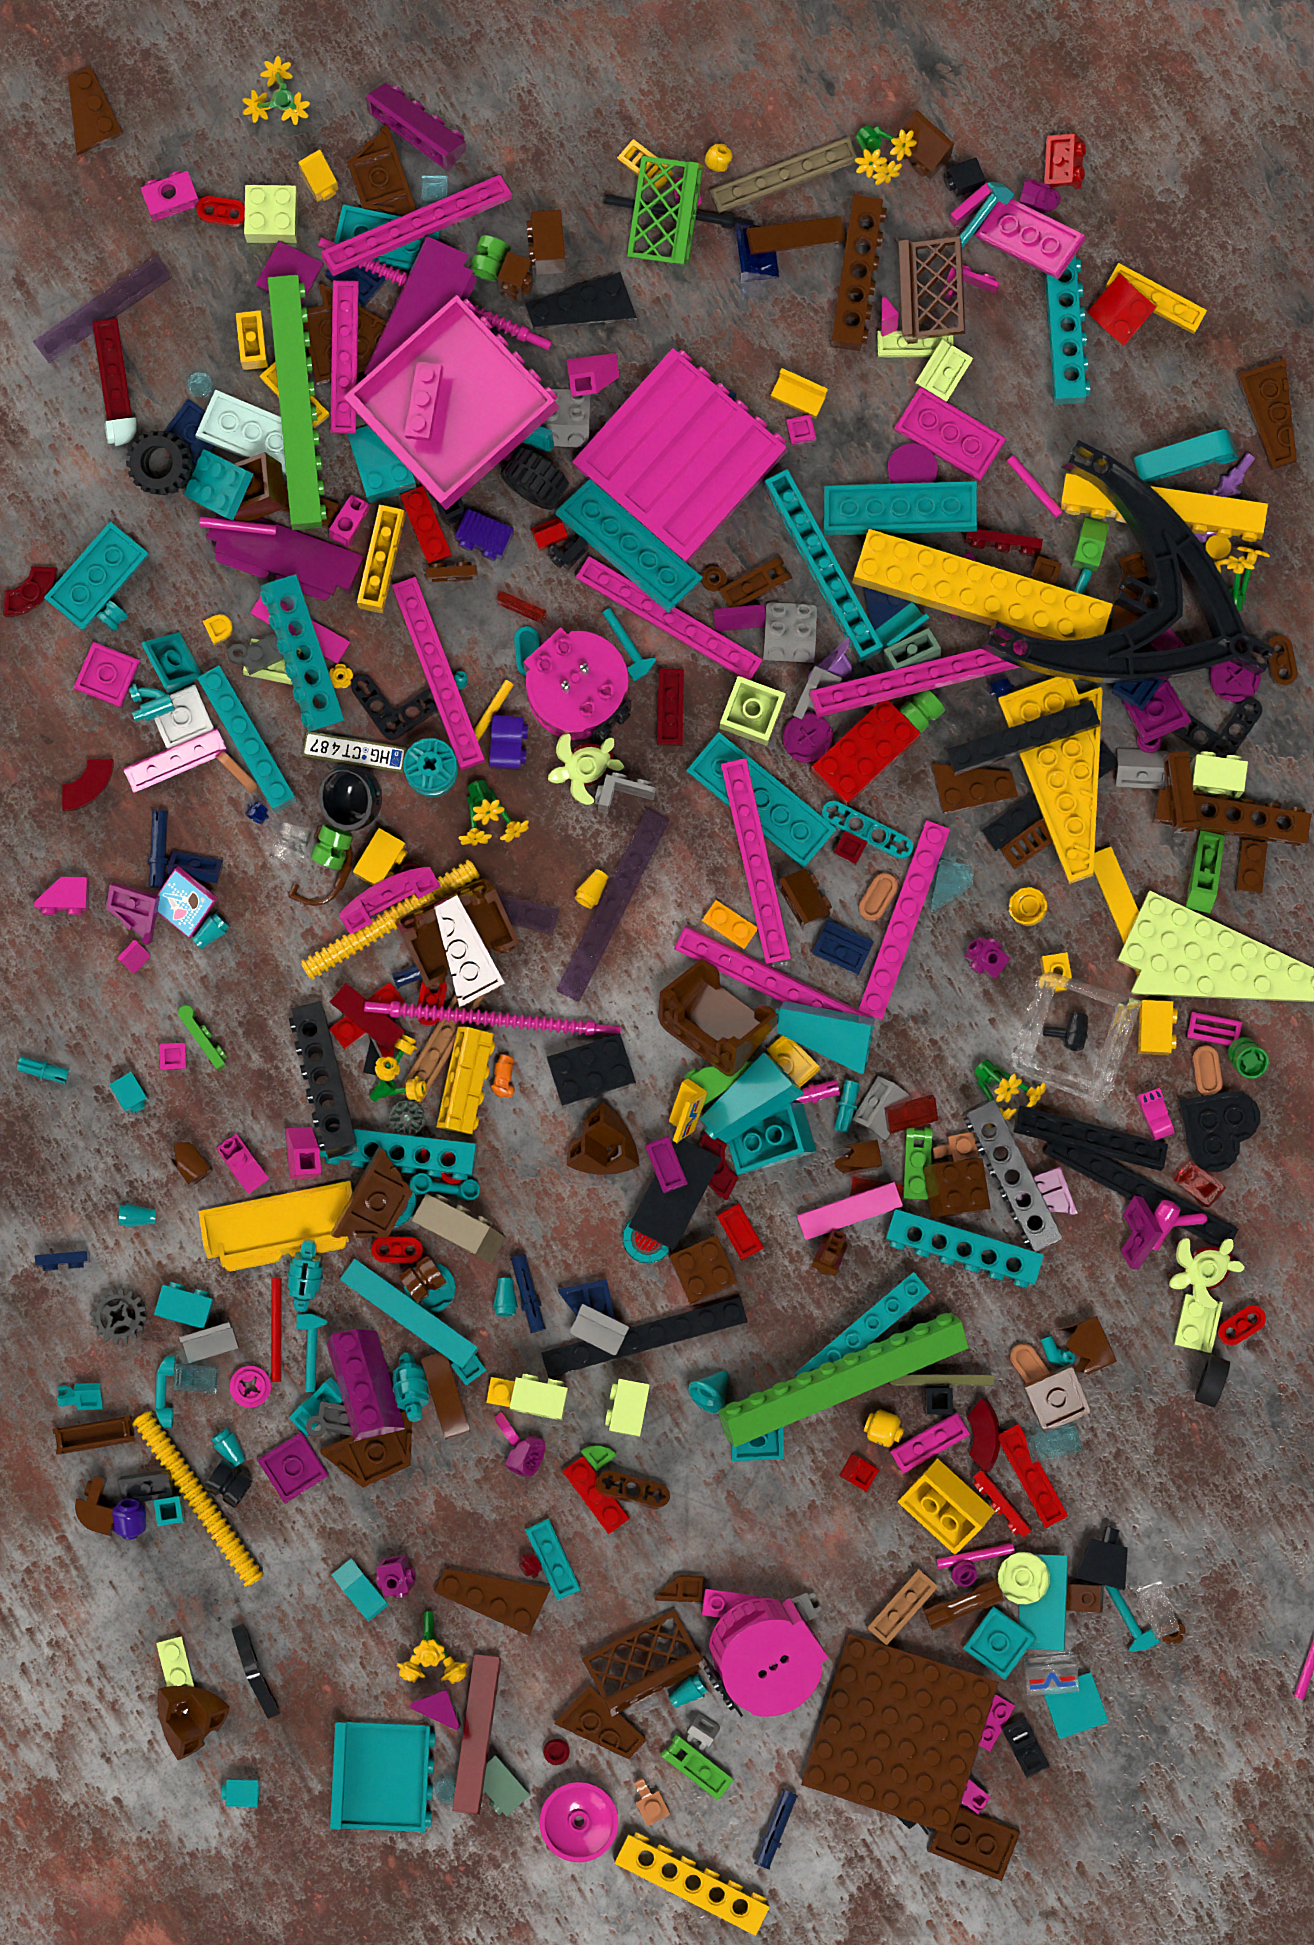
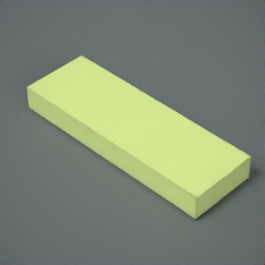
M902 330L883 337L881 336V331H877V356L931 357L942 339L953 345V335L919 339L918 343L908 344L902 335Z

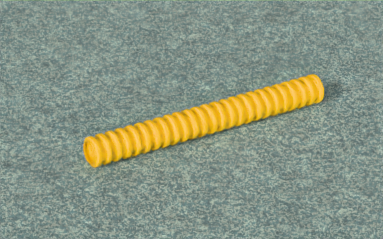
M467 859L465 861L466 864H459V868H453L451 873L446 872L443 878L441 876L438 877L440 888L419 899L416 894H412L410 898H405L402 903L400 901L397 902V906H390V910L387 911L385 909L383 911L384 914H377L375 919L371 918L372 924L351 935H342L343 938L341 940L337 938L335 940L336 943L328 944V948L323 947L322 951H316L313 957L311 955L308 956V960H301V965L309 978L315 980L316 975L321 976L324 970L328 972L329 967H336L337 962L341 964L343 962L342 959H349L351 954L356 955L357 950L362 951L365 945L369 947L370 942H377L379 937L382 939L384 937L383 934H390L392 929L397 930L395 922L403 915L466 886L467 883H472L474 879L479 880L480 875L473 863Z
M152 1411L143 1413L133 1421L132 1425L134 1427L137 1426L138 1433H142L143 1436L141 1438L143 1440L146 1439L147 1447L151 1446V1452L157 1455L155 1457L156 1460L160 1459L161 1467L164 1466L165 1470L170 1469L172 1480L175 1481L174 1486L180 1488L178 1491L184 1494L183 1499L188 1500V1506L194 1508L192 1512L197 1513V1519L203 1521L201 1525L203 1527L206 1526V1532L212 1534L211 1539L216 1540L217 1543L215 1545L217 1547L220 1546V1552L225 1553L226 1560H230L231 1563L229 1565L231 1567L234 1566L235 1574L239 1573V1579L245 1582L243 1584L244 1587L251 1586L263 1577V1571L260 1572L258 1570L259 1565L253 1563L255 1561L254 1558L248 1556L250 1552H246L244 1550L245 1545L239 1543L241 1541L240 1538H236V1532L230 1530L231 1525H227V1519L221 1517L222 1512L216 1510L218 1506L212 1504L213 1499L211 1497H207L208 1492L203 1491L202 1488L204 1486L198 1484L199 1479L197 1477L194 1478V1472L188 1469L190 1466L188 1464L185 1465L184 1458H180L179 1455L181 1453L175 1450V1444L171 1445V1439L165 1436L167 1434L166 1431L162 1432L161 1424L158 1425L156 1423L157 1418L151 1416L153 1414Z

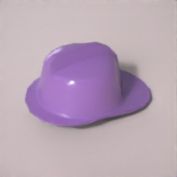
M850 638L845 639L831 654L816 665L841 677V683L847 681L852 672V665L845 655L851 642Z

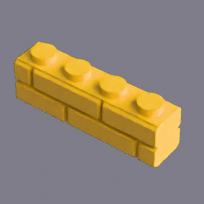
M379 505L357 600V605L360 609L377 613L384 612L402 534L401 527H403L405 521V512L402 509Z
M470 1027L457 1028L437 1128L460 1134H473V1130L477 1128L479 1122L477 1110L484 1099L483 1082L487 1079L490 1070L487 1065L488 1059L495 1048L493 1033Z

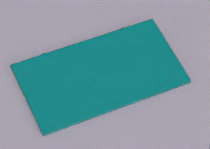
M1035 1554L1047 1564L1050 1572V1585L1046 1594L1039 1601L1031 1604H1019V1625L1036 1637L1028 1649L1065 1651L1068 1556Z

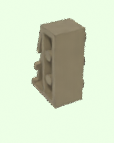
M426 1193L411 1221L492 1265L506 1237L491 1228L493 1224L491 1221L481 1216L475 1219L470 1216L471 1211L460 1205H457L455 1209L448 1205L450 1200L439 1194L432 1197Z

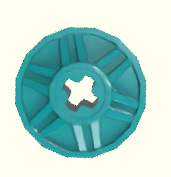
M435 738L422 739L415 742L407 750L403 760L404 774L410 788L418 795L427 798H437L447 794L455 786L458 778V764L453 750L445 742ZM428 761L431 764L436 762L434 764L435 770L431 771V769L429 768L426 769L425 763Z

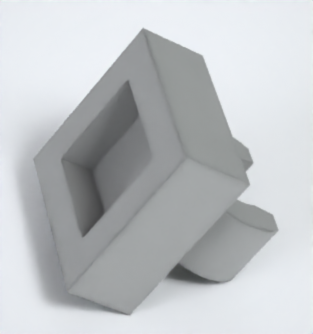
M806 1592L791 1598L806 1621L817 1617L816 1613L821 1611L820 1606L813 1608L810 1601L816 1597L814 1593L808 1595Z
M699 1713L687 1732L689 1734L687 1741L690 1742L693 1738L701 1741L699 1749L702 1750L706 1745L708 1747L711 1745L721 1727Z

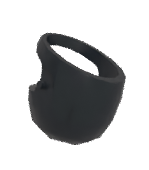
M339 766L333 768L322 780L318 793L319 807L324 818L332 826L343 831H358L368 826L378 816L382 805V789L378 779L370 771L361 767ZM337 774L335 778L331 781L329 790H327V784L329 780L332 778V776Z

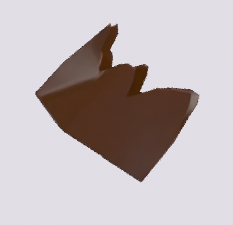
M178 1142L174 1144L176 1160L171 1158L170 1160L190 1186H194L212 1173L213 1170L197 1147L194 1146V1143Z
M878 1140L845 1144L843 1147L837 1148H851L849 1152L834 1162L836 1169L844 1175L874 1171L882 1166Z
M1097 1316L1059 1330L1072 1333L1066 1346L1077 1356L1081 1357L1080 1363L1074 1368L1075 1372H1084L1089 1375L1117 1362Z

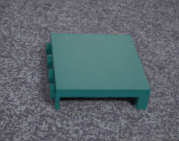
M335 1722L330 1829L425 1833L426 1827H431L432 1811H427V1802L433 1799V1784H428L429 1774H434V1758H430V1747H435L436 1731H431V1725Z

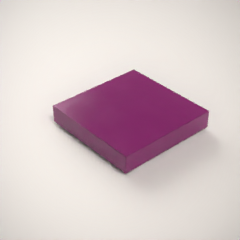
M278 241L255 285L269 293L268 277L298 275L299 283L304 282L307 298L324 264ZM301 298V306L306 298Z
M1168 680L1162 684L1143 712L1139 710V707L1132 706L1124 700L1122 701L1125 711L1145 744L1191 723L1188 713Z
M302 1432L257 1460L284 1504L329 1477Z

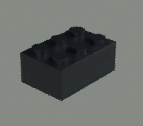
M621 1034L547 1057L563 1109L636 1086Z

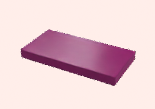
M1013 199L1006 205L998 201L975 234L977 239L1056 279L1060 278L1086 240L1084 234Z
M921 386L894 428V431L916 444L925 446L935 456L978 482L982 480L1007 439Z

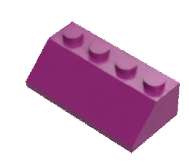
M385 82L367 95L368 113L382 124L388 125L390 130L447 172L466 150L465 138L460 132L455 129L449 130L444 126L445 123L435 114L430 116L424 111L425 108L416 100L411 102L396 85L391 87Z
M353 1329L332 1334L326 1344L354 1441L405 1429L400 1410L395 1401L392 1382L377 1331Z

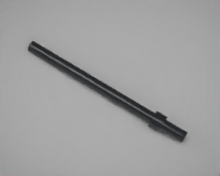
M606 194L604 204L634 209L635 199ZM659 203L650 208L653 213L663 215L669 211L664 204ZM697 210L695 219L697 221L722 225V228L732 229V227L749 229L753 228L754 220L734 217L735 214L724 213V215L699 210Z

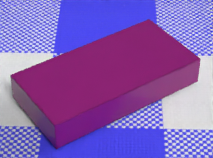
M763 604L713 609L716 632L765 627V608Z
M669 1136L645 1145L663 1194L688 1184Z

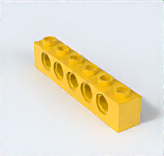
M635 1832L634 1836L628 1833L614 1864L756 1936L770 1908L765 1903L767 1898L755 1892L752 1895L743 1892V1886L732 1880H729L728 1884L719 1880L720 1874L709 1868H706L705 1871L696 1868V1862L685 1856H682L681 1860L672 1856L673 1850L662 1844H659L658 1847L649 1844L650 1838L638 1832ZM642 1851H650L653 1854L654 1860L651 1864L643 1865L640 1863L638 1857ZM666 1863L676 1865L677 1873L673 1877H667L662 1873V1867ZM690 1875H697L701 1880L700 1886L696 1889L688 1888L685 1884L686 1878ZM713 1887L723 1889L724 1897L720 1901H713L709 1897V1892ZM744 1899L748 1903L747 1910L743 1913L735 1912L732 1908L734 1901Z

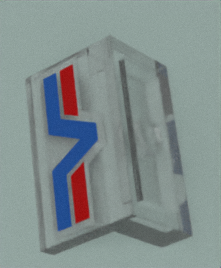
M1074 1652L1022 1656L1027 1696L1079 1692L1078 1663Z

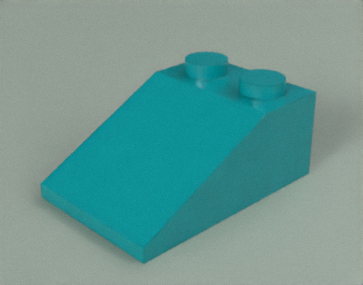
M369 426L356 429V434H347L368 503L397 496L416 488L413 474Z
M790 1103L728 1142L737 1175L792 1161L817 1152L803 1103Z

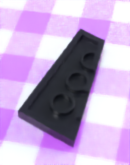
M621 272L525 304L533 330L577 324L590 325V323L600 322L615 323V321L623 320L637 321Z

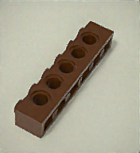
M853 195L831 347L861 351V345L867 344L869 329H864L865 319L870 320L872 305L868 304L869 295L874 296L876 281L871 280L872 271H878L880 256H875L876 247H881L883 232H878L879 224L885 223L887 208L882 207L883 199ZM869 221L873 224V227L866 230L860 226V223ZM859 245H866L870 251L866 254H861L856 248ZM856 269H862L866 276L857 278L852 272ZM853 293H858L862 296V300L860 302H853L849 296ZM853 317L858 320L859 324L851 327L846 324L845 320Z
M1165 786L1164 790L1160 789L1157 793L1153 823L1172 826L1167 786ZM1193 791L1197 820L1201 819L1199 827L1194 828V830L1305 847L1308 843L1312 814L1305 813L1306 809L1290 807V810L1280 809V805L1275 803H1265V806L1256 805L1255 801L1250 799H1240V802L1231 801L1229 796L1215 795L1212 798L1204 796V792ZM1201 807H1211L1213 817H1204L1201 813ZM1226 811H1236L1239 816L1238 821L1232 822L1228 820ZM1253 814H1259L1263 817L1264 824L1262 826L1253 824L1251 820ZM1277 819H1286L1289 823V829H1280L1277 826Z

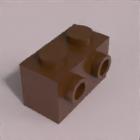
M508 251L497 278L498 291L504 299L513 302L516 299L523 301L525 294H530L534 283L532 281V260Z

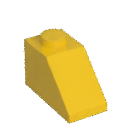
M320 149L298 162L301 176L317 202L321 199L324 201L328 200L336 194V191L339 190L337 181Z

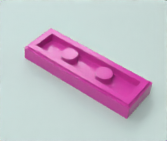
M956 1412L889 1452L902 1474L970 1434Z

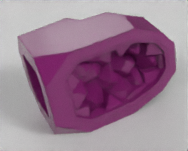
M1026 178L1019 203L1037 212L1047 213L1052 212L1059 206L1062 197L1057 190L1048 184Z
M530 1435L527 1439L519 1442L517 1447L510 1451L504 1467L519 1476L526 1478L533 1476L538 1471L544 1457L545 1441L543 1438L537 1435Z

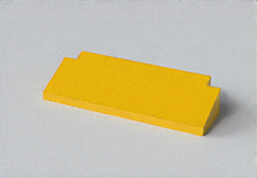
M346 1181L198 1211L203 1247L207 1258L220 1257L222 1267H225L227 1271H236L279 1262L283 1255L289 1254L294 1258L295 1253L300 1252L301 1245L305 1239L316 1242V1254L345 1248L349 1238H335L330 1233L353 1193L351 1182Z

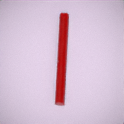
M271 1278V1382H281L282 1278Z

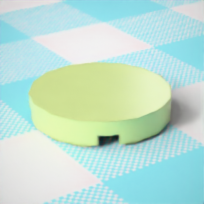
M1018 1552L1011 1555L1001 1564L998 1572V1584L1008 1600L1016 1604H1031L1039 1601L1046 1594L1050 1585V1572L1047 1564L1039 1556L1032 1553Z

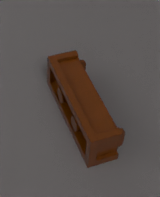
M1188 751L1168 753L1163 758L1173 833L1193 832L1194 828L1199 827L1201 819L1197 820L1189 764L1193 758L1189 757Z
M127 1415L109 1420L53 1428V1434H55L57 1443L56 1454L61 1455L135 1442L132 1416Z

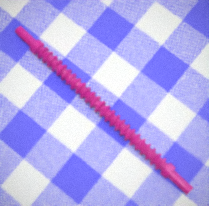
M322 237L318 247L326 250L337 244ZM372 259L359 265L360 269L365 267L366 272L371 270L373 275L378 273L379 278L384 276L386 281L391 279L392 283L398 282L399 287L405 284L408 277L406 272L402 274L399 269L393 270V266L388 268L386 263L380 264V260L375 262ZM479 305L474 306L476 311L473 313L478 318L483 316L491 324L492 328L494 326L497 327V331L502 329L504 334L508 332L510 337L517 336L516 339L521 342L528 341L545 350H549L552 341L530 332V329L524 325L519 327L517 322L512 324V320L505 321L504 316L499 318L498 314L492 315V311L486 312L485 308L479 309Z

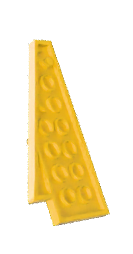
M1055 677L999 697L998 702L1008 728L1091 700L1094 704L1100 720L1099 727L1019 754L1068 883L1071 884L1093 876L1103 690L1099 687L1079 695L1073 679Z

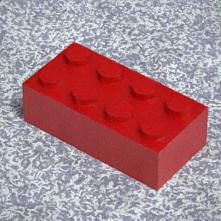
M889 700L879 702L811 767V772L842 804L848 806L919 739L921 733Z

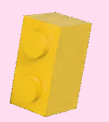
M261 310L236 313L240 360L243 370L267 368L268 358Z
M378 828L354 868L353 874L372 886L394 876L395 874L392 872L396 864L401 865L408 853L405 851L406 844Z
M1142 1000L1140 1002L1138 1054L1169 1055L1172 1049H1176V1034H1172V1024L1177 1023V1008H1173V1001Z

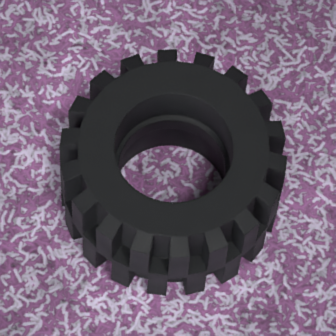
M149 431L148 434L140 435V440L134 441L131 444L133 449L128 450L127 453L130 456V461H126V466L130 467L131 471H128L129 477L134 478L133 483L136 486H140L144 492L157 495L174 494L179 492L178 489H184L187 486L186 481H190L192 477L190 475L191 470H195V465H192V460H195V456L189 451L192 449L190 445L184 442L185 439L172 432ZM158 448L167 449L173 461L171 471L163 478L155 477L149 467L150 457Z
M518 447L500 472L502 479L512 490L527 501L543 509H553L569 486L566 476L556 466L539 454L526 448Z

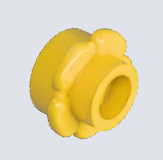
M337 664L335 668L329 670L334 688L344 689L351 684L353 672L350 668H346V665ZM342 674L343 678L339 679L338 675Z

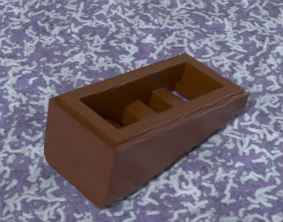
M1042 818L1000 849L1014 870L1053 844L1044 819ZM1037 829H1040L1042 831L1044 836L1047 838L1046 841L1043 842L1041 837L1036 832ZM1031 834L1039 846L1035 848L1027 836ZM1020 841H1023L1030 851L1028 854L1020 846ZM1013 846L1022 857L1019 861L1010 850Z

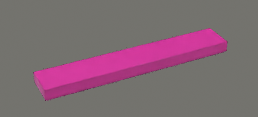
M333 281L330 431L332 434H356L357 413L347 403L344 396L357 385L358 281Z

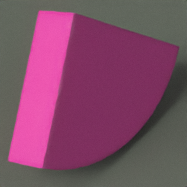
M501 1412L495 1416L494 1420L511 1445L516 1447L521 1442V1439Z

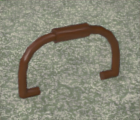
M322 825L318 826L313 838L319 840L318 836ZM351 845L346 850V861L339 871L333 885L334 889L328 896L318 900L305 898L296 894L299 885L293 883L288 895L289 898L311 906L324 905L333 900L339 891L343 890L352 869L353 853Z

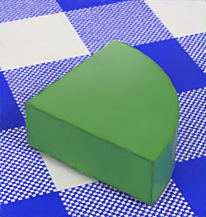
M589 1446L581 1450L582 1454L596 1471L617 1456L615 1452L604 1446Z

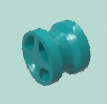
M110 600L106 604V609L96 615L101 622L114 632L119 629V624L122 621H126L129 617Z

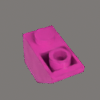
M616 353L566 360L571 397L596 394L619 378Z
M60 877L34 902V907L40 910L43 915H56V911H67V915H82V911H89L90 881L87 877Z
M312 1127L286 1128L289 1179H315L321 1174L319 1146Z
M237 1133L216 1148L248 1194L269 1180V1177Z

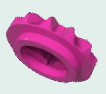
M255 1366L240 1368L231 1378L230 1393L235 1402L241 1406L248 1408L260 1406L269 1398L271 1391L269 1376L265 1371ZM257 1377L255 1387L258 1388L257 1390L260 1393L251 1391L244 1397L246 1387L243 1386L244 1384L241 1383V1380L250 1383Z

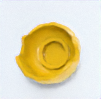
M1032 887L1021 888L1010 898L1009 914L1021 925H1036L1043 920L1047 913V899L1038 889Z

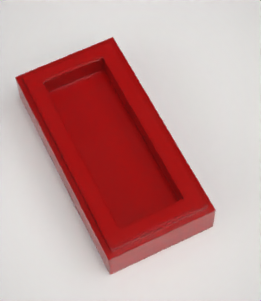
M739 1203L716 1215L741 1261L764 1249Z

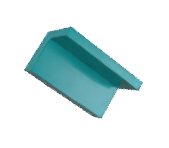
M911 602L875 630L883 645V649L912 636L928 623L929 616L927 613L923 615L916 605Z

